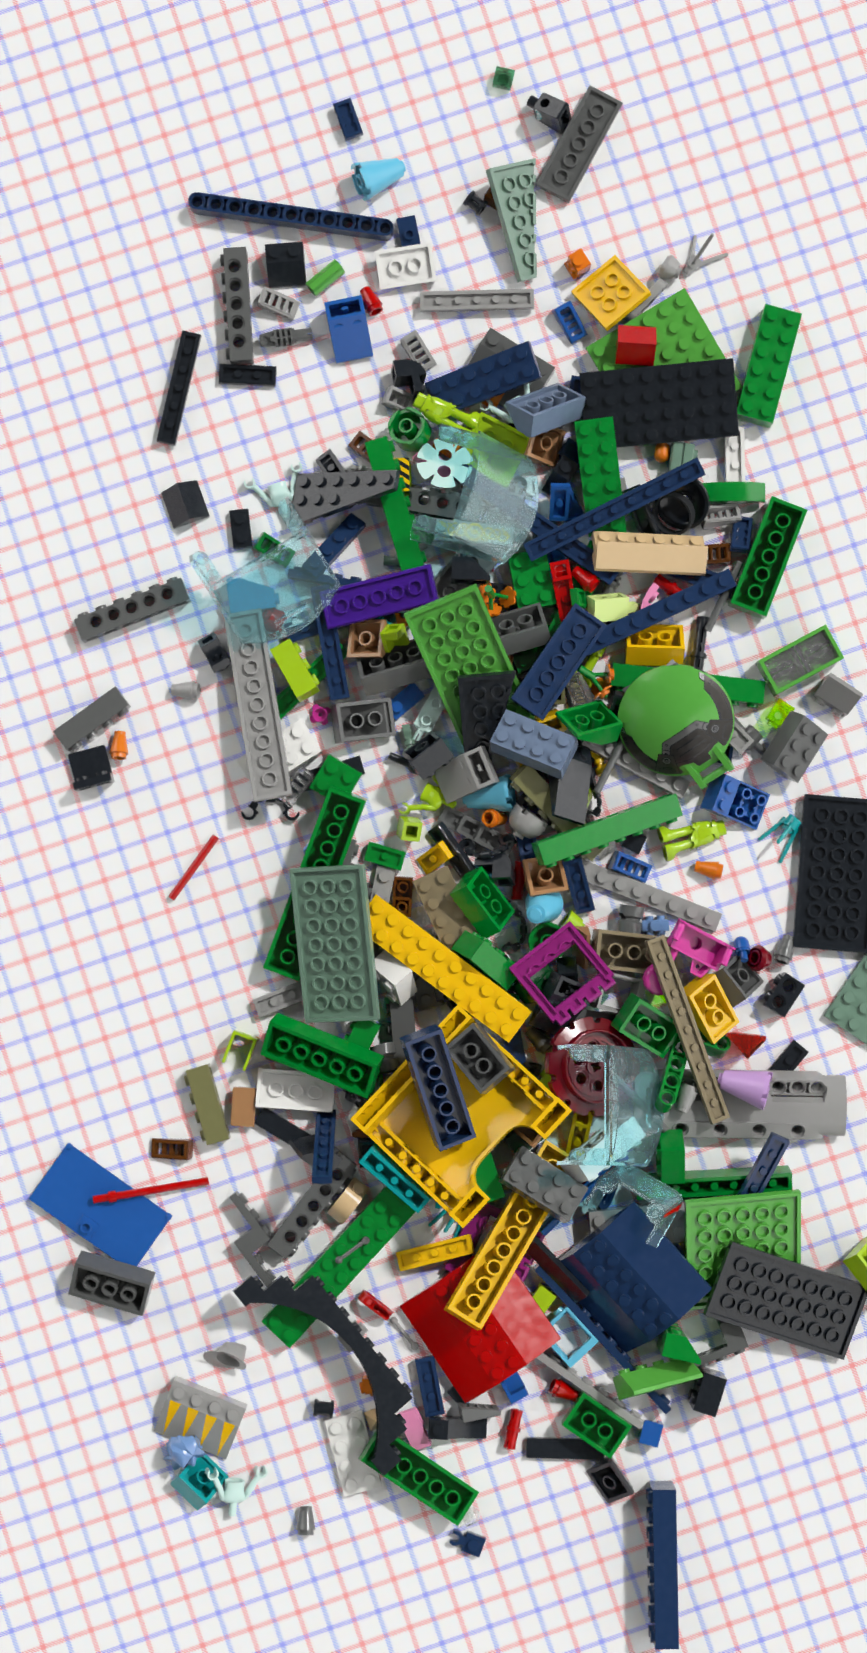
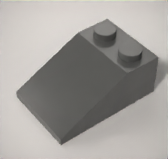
M391 697L337 703L330 706L335 744L396 736Z

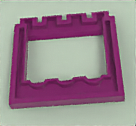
M570 921L509 967L510 972L552 1023L556 1021L560 1026L571 1019L568 1011L576 1015L587 1006L583 1001L584 999L590 1004L602 995V992L598 989L599 987L606 992L616 984L612 978L614 973ZM575 944L599 974L556 1007H553L530 977Z
M487 1203L463 1228L460 1236L471 1234L475 1250L490 1215L497 1218L502 1209ZM539 1230L535 1235L543 1242L545 1236ZM527 1252L515 1270L522 1282L525 1281L530 1270L528 1266L524 1265V1262L532 1265L534 1261ZM472 1254L448 1260L445 1269L448 1271L453 1270L469 1259Z

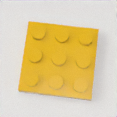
M616 255L571 291L572 295L606 331H609L651 296L649 289Z

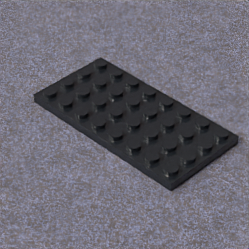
M733 358L579 373L581 395L586 397L583 408V420L613 416L617 448L739 436Z
M804 794L793 947L867 953V799Z
M730 1240L703 1314L844 1360L867 1299V1291L859 1282Z

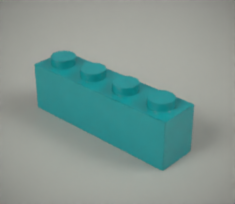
M374 1143L359 1161L364 1168L417 1213L432 1198L377 1144Z

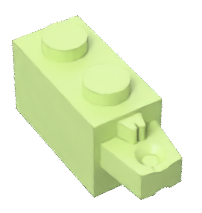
M620 592L586 596L587 608L585 610L603 623L607 621L613 623L628 616V613L639 610L638 603L634 601L629 602V597Z

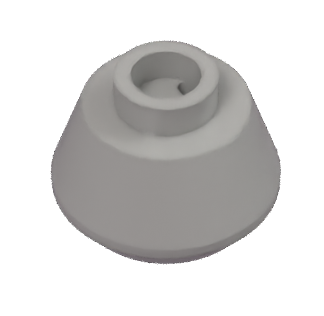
M673 255L667 256L660 268L659 277L663 280L671 281L673 278L677 279L682 271V268H680L681 263Z

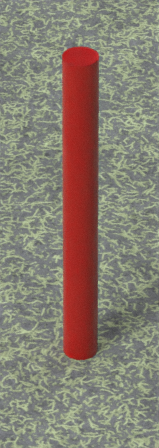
M214 834L211 836L169 894V898L175 901L219 840L218 837Z

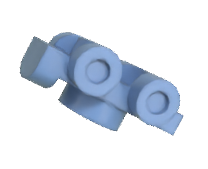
M645 916V920H642V932H646V935H654V931H657L658 935H665V931H669V919H665V916H657V920H653V916Z

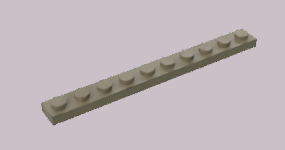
M659 935L644 941L710 1124H715L730 1118L665 935Z

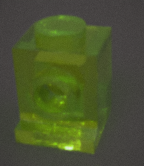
M778 698L765 717L768 720L766 724L775 730L780 728L789 712L794 711L795 708ZM776 712L781 714L780 719L775 718Z

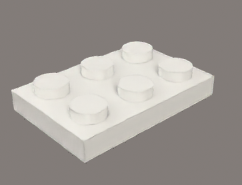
M431 242L374 251L380 290L437 281Z

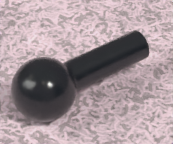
M390 752L389 760L406 766L411 773L417 774L404 757Z

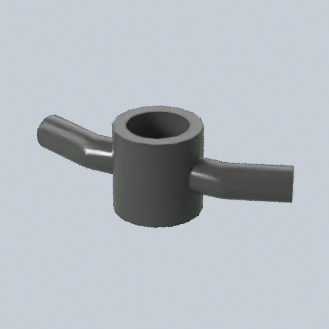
M734 716V721L754 740L746 750L750 751L754 748L762 756L766 751L759 743L763 736L750 724L745 728Z

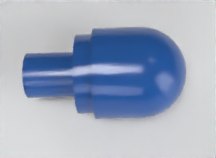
M739 936L734 940L735 953L737 956H740L741 962H747L748 954L750 953L749 941L747 938Z

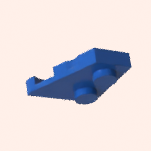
M551 483L550 521H570L584 514L570 483Z

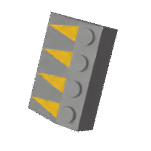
M176 1376L154 1431L168 1437H177L178 1435H192L195 1437L196 1435L199 1438L200 1446H203V1451L226 1459L248 1404Z

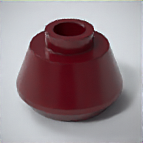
M761 945L754 946L748 954L747 963L749 968L753 971L767 969L772 962L771 953Z

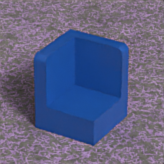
M518 1372L501 1382L511 1404L529 1395Z
M644 1420L642 1430L639 1431L637 1437L638 1442L658 1448L663 1429L662 1421Z

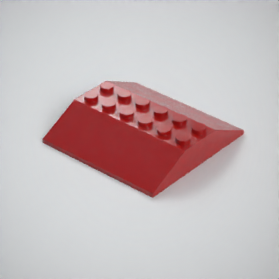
M475 1255L400 1305V1308L465 1404L519 1371L561 1339L516 1271L481 1330H475L445 1311V1306Z

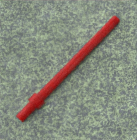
M208 1177L120 1192H116V1190L108 1191L107 1194L93 1196V1203L107 1201L113 1203L119 1199L209 1185Z

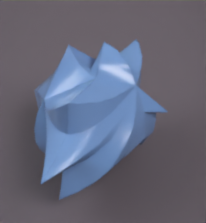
M192 1435L171 1436V1439L166 1443L169 1455L164 1457L163 1460L171 1461L172 1468L177 1470L180 1467L184 1468L186 1464L195 1466L196 1459L205 1456L206 1453L202 1450L203 1446H200L199 1438L196 1435L195 1437Z

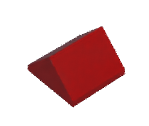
M618 325L615 364L654 366L657 345L656 327Z

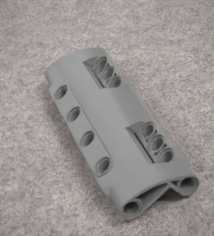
M657 1069L652 1073L638 1072L632 1081L633 1092L668 1127L667 1130L682 1129L684 1138L768 1139L771 1132H774L787 1139L817 1140L823 1138V1136H845L847 1090L845 1075L825 1076L817 1071L746 1070L773 1072L764 1110H760L720 1089L730 1118L715 1124H710L700 1095L696 1096L687 1114L676 1110L678 1095L669 1112L661 1113L655 1108L657 1096L655 1093L658 1092L660 1085L658 1081L661 1080L664 1069ZM684 1069L682 1077L684 1081L681 1082L680 1087L684 1083L697 1088L691 1069ZM713 1069L718 1082L719 1074L724 1073V1070ZM771 1095H797V1096H823V1097H776V1096H771ZM632 1103L631 1116L642 1132L652 1133L654 1136L659 1137V1129Z

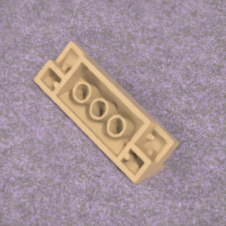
M608 531L592 532L591 538L594 549L592 559L595 571L705 576L708 546H705L703 536Z

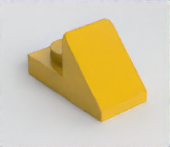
M442 840L416 860L427 875L447 862L453 855Z

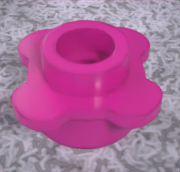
M318 704L313 705L310 721L312 723L319 722L322 725L328 724L327 718L331 712L330 708L320 707Z

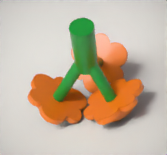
M491 584L480 585L479 587L491 617L500 615L502 607L494 602L495 597L499 598V604L504 605L505 608H509L510 605L513 606L516 602V591L511 586H506L500 594L496 593Z
M610 664L606 665V672L593 673L582 665L577 669V672L593 682L590 694L595 696L594 700L599 697L602 700L610 694L612 687L610 683L611 680H614L615 676L614 669L610 668Z

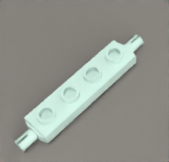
M436 686L432 689L413 724L417 728L413 736V740L416 739V742L421 739L423 733H429L433 729L445 707Z

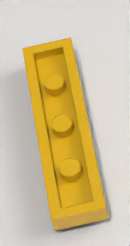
M471 1234L399 1251L396 1252L400 1271H405L474 1254L475 1251Z

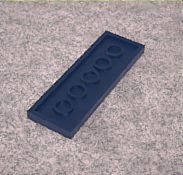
M526 341L426 382L425 386L429 395L456 405V409L462 411L542 378L531 342Z
M576 603L573 604L510 699L543 721L607 625Z

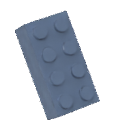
M506 709L490 740V747L494 753L562 780L578 748V742L575 736Z

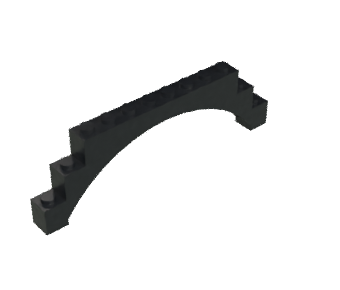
M250 1275L232 1290L245 1307L249 1303H268L300 1310L325 1323L352 1349L367 1375L376 1409V1441L373 1456L369 1459L380 1473L385 1476L402 1461L399 1457L401 1452L394 1444L392 1446L390 1444L407 1430L404 1425L406 1420L400 1413L397 1415L395 1413L413 1398L410 1395L412 1390L405 1382L403 1384L400 1383L397 1379L399 1374L393 1367L390 1369L385 1364L386 1358L381 1352L376 1353L373 1347L375 1345L368 1337L364 1338L360 1334L362 1331L360 1326L355 1321L351 1323L347 1318L350 1314L343 1306L341 1308L338 1307L335 1303L337 1298L331 1291L327 1293L324 1290L323 1286L325 1284L319 1276L314 1277L310 1275L298 1287L293 1289L294 1283L288 1276L284 1278L280 1275L263 1290L261 1287L264 1285L257 1276L253 1278Z

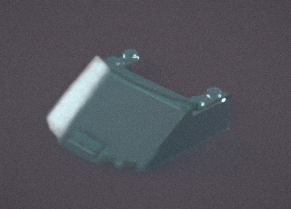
M440 424L438 440L473 449L454 522H447L427 515L417 516L412 524L410 540L504 564L521 548L536 518L539 485L533 462L525 455L481 431L474 433Z
M289 497L279 502L278 512L293 536L226 577H221L205 552L197 551L189 556L191 566L241 644L259 642L261 644L266 643V641L279 640L303 629L315 620L324 608L330 604L331 599L340 586V582Z
M558 1045V1050H569V1055L574 1061L605 1062L604 1148H574L569 1153L568 1161H557V1165L647 1167L657 1149L664 1119V1113L659 1112L655 1108L660 1076L648 1050L615 1045Z

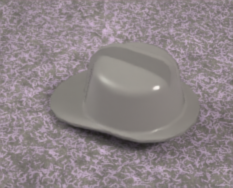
M225 1342L218 1351L204 1352L203 1358L208 1363L217 1367L243 1370L246 1368L244 1363L246 1346L236 1342Z

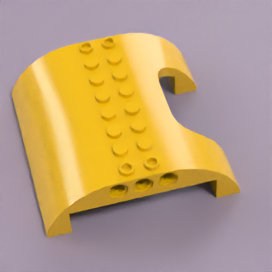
M457 1005L438 1026L442 1029L446 1044L448 1045L472 1023L476 1022L463 1008ZM491 1036L490 1038L516 1069L487 1094H480L452 1059L476 1138L443 1151H439L434 1146L406 1060L350 1119L444 1208L462 1228L490 1200L477 1184L476 1171L483 1159L510 1131L521 1126L533 1129L546 1140L572 1112L560 1098L556 1097Z

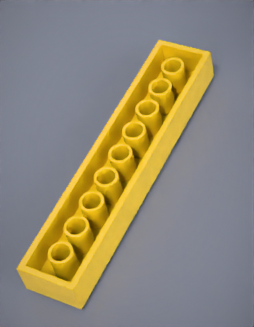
M376 894L369 903L373 941L509 1043L532 1010Z
M547 1140L542 1141L535 1152L536 1155L564 1172L559 1163L570 1154ZM512 1191L444 1310L475 1330H481L548 1213Z

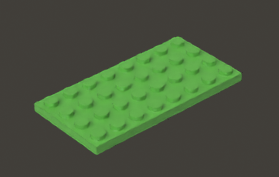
M477 584L404 613L407 624L462 745L463 734L457 676L514 670ZM515 675L511 694L507 702V710L535 720L531 713L510 699L520 684Z

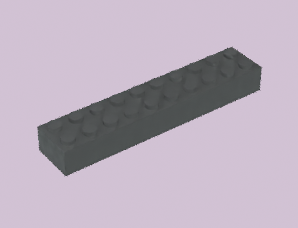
M540 602L491 617L507 655L544 646L551 639ZM415 639L409 640L410 643L408 645L394 646L390 653H385L380 658H356L366 696L432 678Z

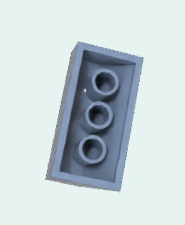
M556 383L506 401L505 406L516 429L527 437H535L541 433L583 418L586 397L560 383Z

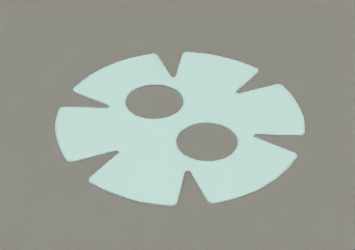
M435 439L436 450L429 443L422 446L417 457L427 462L417 463V469L424 479L434 475L431 481L432 485L441 488H452L456 486L453 477L460 483H464L471 475L472 469L462 466L473 463L471 455L465 447L455 452L458 442L450 439ZM443 449L449 450L452 454L451 459L448 461L441 460L438 456L439 451ZM440 466H447L450 468L451 474L448 477H441L437 470Z

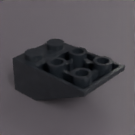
M551 971L542 994L553 1007H556L584 984ZM536 1005L528 1024L555 1035L560 1028H569L570 1021L575 1020L582 1010L576 1015L568 1011L571 1019L560 1026L556 1021L552 1023L541 1008Z

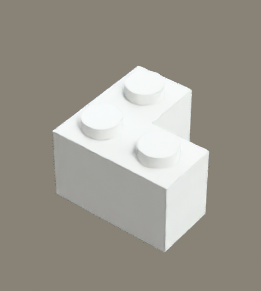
M386 950L375 958L377 982L383 983L387 991L386 996L391 1002H396L402 1006L417 992L412 970Z

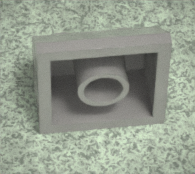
M832 673L824 677L813 694L818 704L829 706L832 708L831 712L839 717L847 716L863 696V693Z

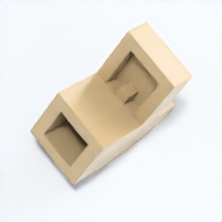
M354 1177L327 1213L340 1224H343L362 1201L369 1188Z

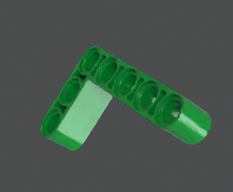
M699 1030L701 1038L705 1041L703 1043L708 1056L718 1059L723 1058L731 1046L730 1039L724 1035L715 1044H711ZM679 1036L669 1049L655 1099V1108L661 1113L669 1112L674 1105L687 1062Z

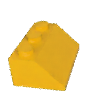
M655 624L625 638V664L666 666L672 659L678 664H683L685 652L683 625Z

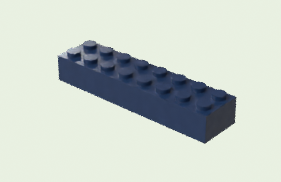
M649 1481V1487H646V1499L649 1507H646V1518L650 1526L646 1527V1535L650 1546H647V1558H649L650 1566H647V1577L651 1585L647 1586V1593L651 1605H648V1617H650L652 1625H648V1636L650 1637V1643H654L655 1650L679 1649L676 1488L673 1481Z

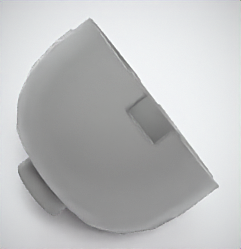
M517 803L509 815L510 826L515 830L513 834L522 840L524 837L532 839L540 836L548 826V823L542 818L538 819L536 814Z

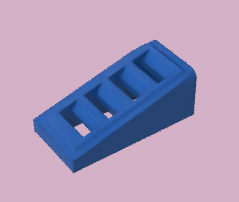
M567 301L551 310L571 344L588 335L571 301ZM568 309L569 312L561 316L560 312ZM571 315L573 319L567 322L563 320ZM574 322L576 323V326L568 329L567 326ZM577 329L581 331L574 336L571 335Z
M614 851L608 868L646 883L653 865L621 851ZM629 860L628 866L626 870H624L626 861ZM634 863H636L637 865L635 867V870L633 873H631ZM641 866H644L641 876H638Z

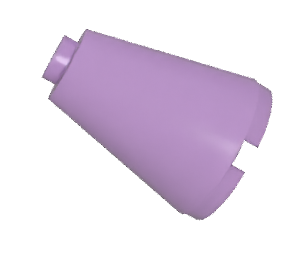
M724 1070V1073L719 1074L718 1084L723 1091L760 1110H764L773 1072Z

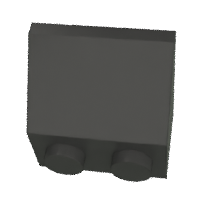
M737 954L729 960L727 966L722 965L718 972L712 973L716 975L732 1008L746 1000L764 982L756 971L749 968L747 962H741L740 956H737Z

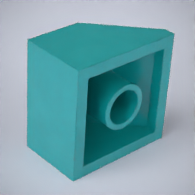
M207 1455L197 1458L195 1466L186 1464L170 1482V1485L197 1511L206 1505L217 1492L213 1480H210L205 1474V1469L208 1467L210 1474H213L214 1467H216L219 1472L218 1479L221 1485L229 1477Z

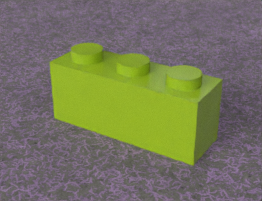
M289 638L270 649L300 702L320 691L317 686L320 682L315 674H310L308 669L311 666L306 658H301L299 653L302 650L297 642L293 643Z

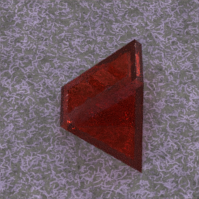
M727 1032L725 1034L741 1056L749 1059L766 1041V1036L738 1032Z

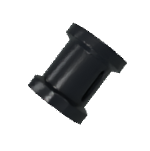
M473 190L466 197L463 205H468L479 216L487 207L488 202L479 198Z
M315 1399L313 1416L324 1415L333 1418L334 1400L325 1402Z

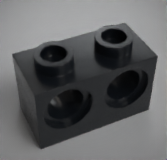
M783 972L782 975L778 974L774 979L773 984L775 986L773 989L765 993L763 1005L785 1018L805 985L786 972ZM786 980L792 983V988L789 991L783 989V983ZM778 996L781 998L782 1003L779 1007H774L772 1001Z

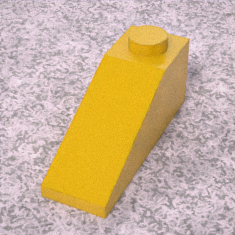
M590 1111L587 1116L573 1114L566 1153L571 1154L588 1140L593 1119Z

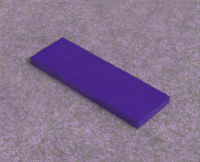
M431 564L319 592L328 630L418 608L439 599Z

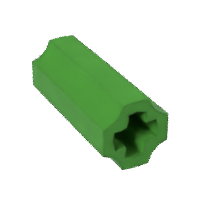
M334 259L305 284L311 293L317 297L344 275L345 271L339 262Z

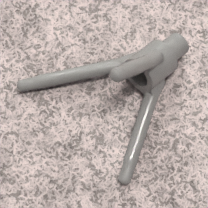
M713 233L707 238L696 256L697 235L693 236L689 261L684 269L687 275H690L698 267L700 268L705 264L728 256V253H724L704 261L699 259L714 237Z

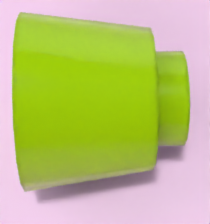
M572 910L567 913L560 925L562 928L570 921L574 927L585 926L583 919Z

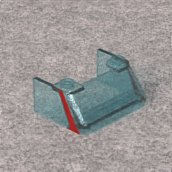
M621 1160L598 1178L584 1205L596 1210L604 1195L612 1193L617 1185L620 1184L650 1203L646 1209V1217L655 1226L645 1242L657 1248L680 1209L683 1197L675 1189L630 1162Z

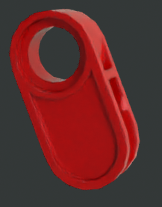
M364 1289L357 1297L364 1305L387 1321L393 1314L389 1307Z

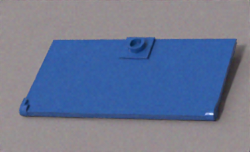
M71 1143L66 1144V1147L29 1197V1200L114 1260L138 1266L173 1216L144 1195L119 1199L113 1203L107 1201L94 1204L93 1196L107 1194L108 1191L116 1190V1192L134 1188L85 1155Z

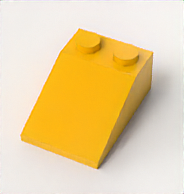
M706 973L702 978L696 976L683 987L697 1027L711 1044H715L739 1023L715 974Z

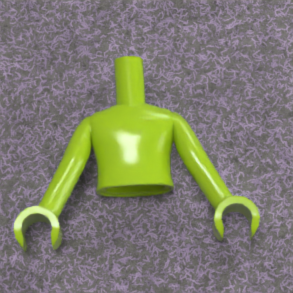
M434 774L431 778L438 786L428 782L420 797V801L428 804L408 805L403 802L402 805L406 806L407 810L404 812L398 811L405 816L413 810L436 811L442 804L454 809L457 802L446 803Z

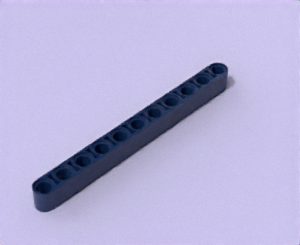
M201 192L192 193L188 199L191 211L197 215L388 241L394 235L393 223L384 218ZM195 201H202V204L200 206H193V203ZM215 203H220L221 207L219 209H213L212 205ZM237 205L240 207L237 212L230 210L232 206ZM253 208L259 210L255 215L249 213ZM270 211H276L277 215L275 217H269L268 213ZM293 213L296 215V218L289 220L287 219L288 214ZM308 216L315 218L311 223L305 221ZM326 219H332L334 223L331 225H326L324 221ZM346 221L353 223L350 228L343 226ZM364 224L371 225V229L365 231L362 229V226ZM382 227H388L390 228V231L388 233H382L380 229Z

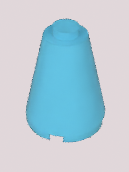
M398 158L356 162L351 165V170L354 169L355 174H352L355 189L359 195L363 194L364 201L371 199L402 178L406 171L404 162Z
M511 774L498 777L500 782L463 797V804H466L467 808L511 812L516 804L515 789H512L510 783H513L509 779Z
M558 892L530 897L528 893L525 899L528 920L535 924L550 923L556 920L563 909L561 894Z

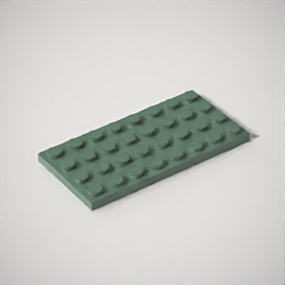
M365 864L289 869L305 1023L379 1020L380 1009Z

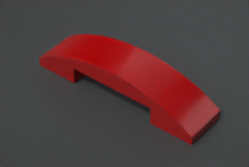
M569 559L549 563L560 623L572 607L570 589H573Z

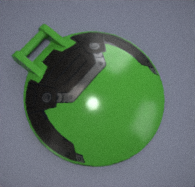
M662 665L648 670L631 683L621 700L618 718L623 722L620 732L621 740L629 754L638 763L651 771L663 775H691L702 790L707 787L708 783L725 772L735 769L724 753L730 744L734 731V709L728 693L713 676L689 665ZM718 760L723 764L705 777L700 775V772Z

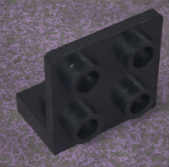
M105 745L68 754L75 781L73 782L75 791H82L115 782Z

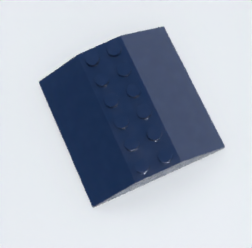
M635 1201L631 1202L558 1258L590 1292L586 1298L579 1302L580 1305L589 1311L592 1315L591 1317L600 1323L605 1329L606 1334L611 1336L618 1343L617 1346L626 1353L650 1342L668 1329L712 1289Z

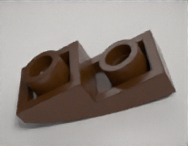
M394 876L392 906L405 916L411 917L413 877Z

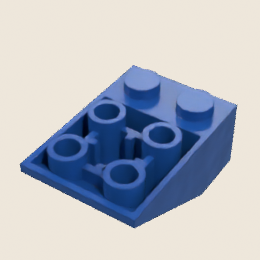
M362 295L324 302L336 364L372 357L373 351Z
M722 774L709 783L700 808L757 830L770 794L729 775Z

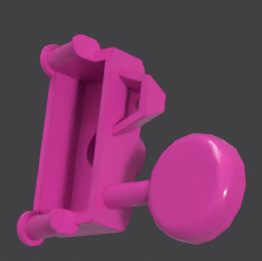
M678 918L667 940L668 946L672 947L670 952L673 960H675L678 952L691 957L690 973L700 978L711 968L718 972L721 965L727 966L733 950H736V948ZM652 964L644 972L643 985L651 994L657 996L664 995Z

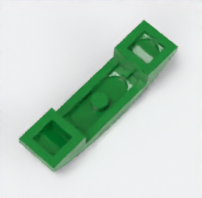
M702 483L708 492L710 502L765 503V483Z

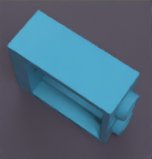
M561 1305L553 1312L555 1316L550 1320L552 1326L568 1313L589 1337L569 1357L557 1343L551 1346L571 1368L599 1341L567 1306L563 1307Z

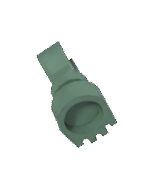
M410 724L402 725L405 739L404 746L407 749L415 744Z

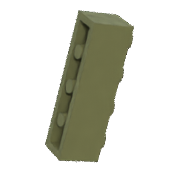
M210 1063L186 1070L184 1080L186 1086L191 1088L192 1093L189 1094L192 1105L195 1104L197 1112L194 1113L197 1123H201L202 1126L200 1131L202 1141H206V1144L210 1145L230 1139V1132Z

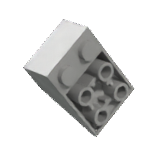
M485 746L477 747L451 759L448 765L441 766L435 773L447 804L500 782Z

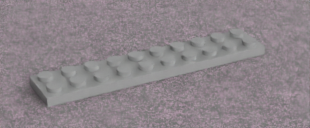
M262 609L223 615L254 802L291 796L293 793Z

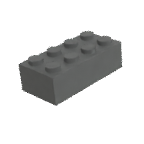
M524 1146L517 1149L498 1181L562 1223L570 1221L588 1190V1187Z
M81 1250L74 1266L68 1295L143 1316L149 1302L156 1272Z

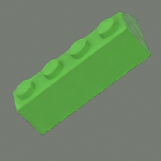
M669 1358L670 1362L664 1363L663 1359L652 1362L653 1366L651 1367L643 1364L636 1366V1370L631 1372L629 1368L618 1371L619 1375L612 1378L618 1399L623 1400L702 1378L703 1374L694 1363Z

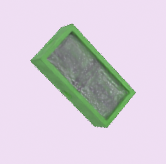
M825 624L758 660L755 664L774 697L844 659V656Z

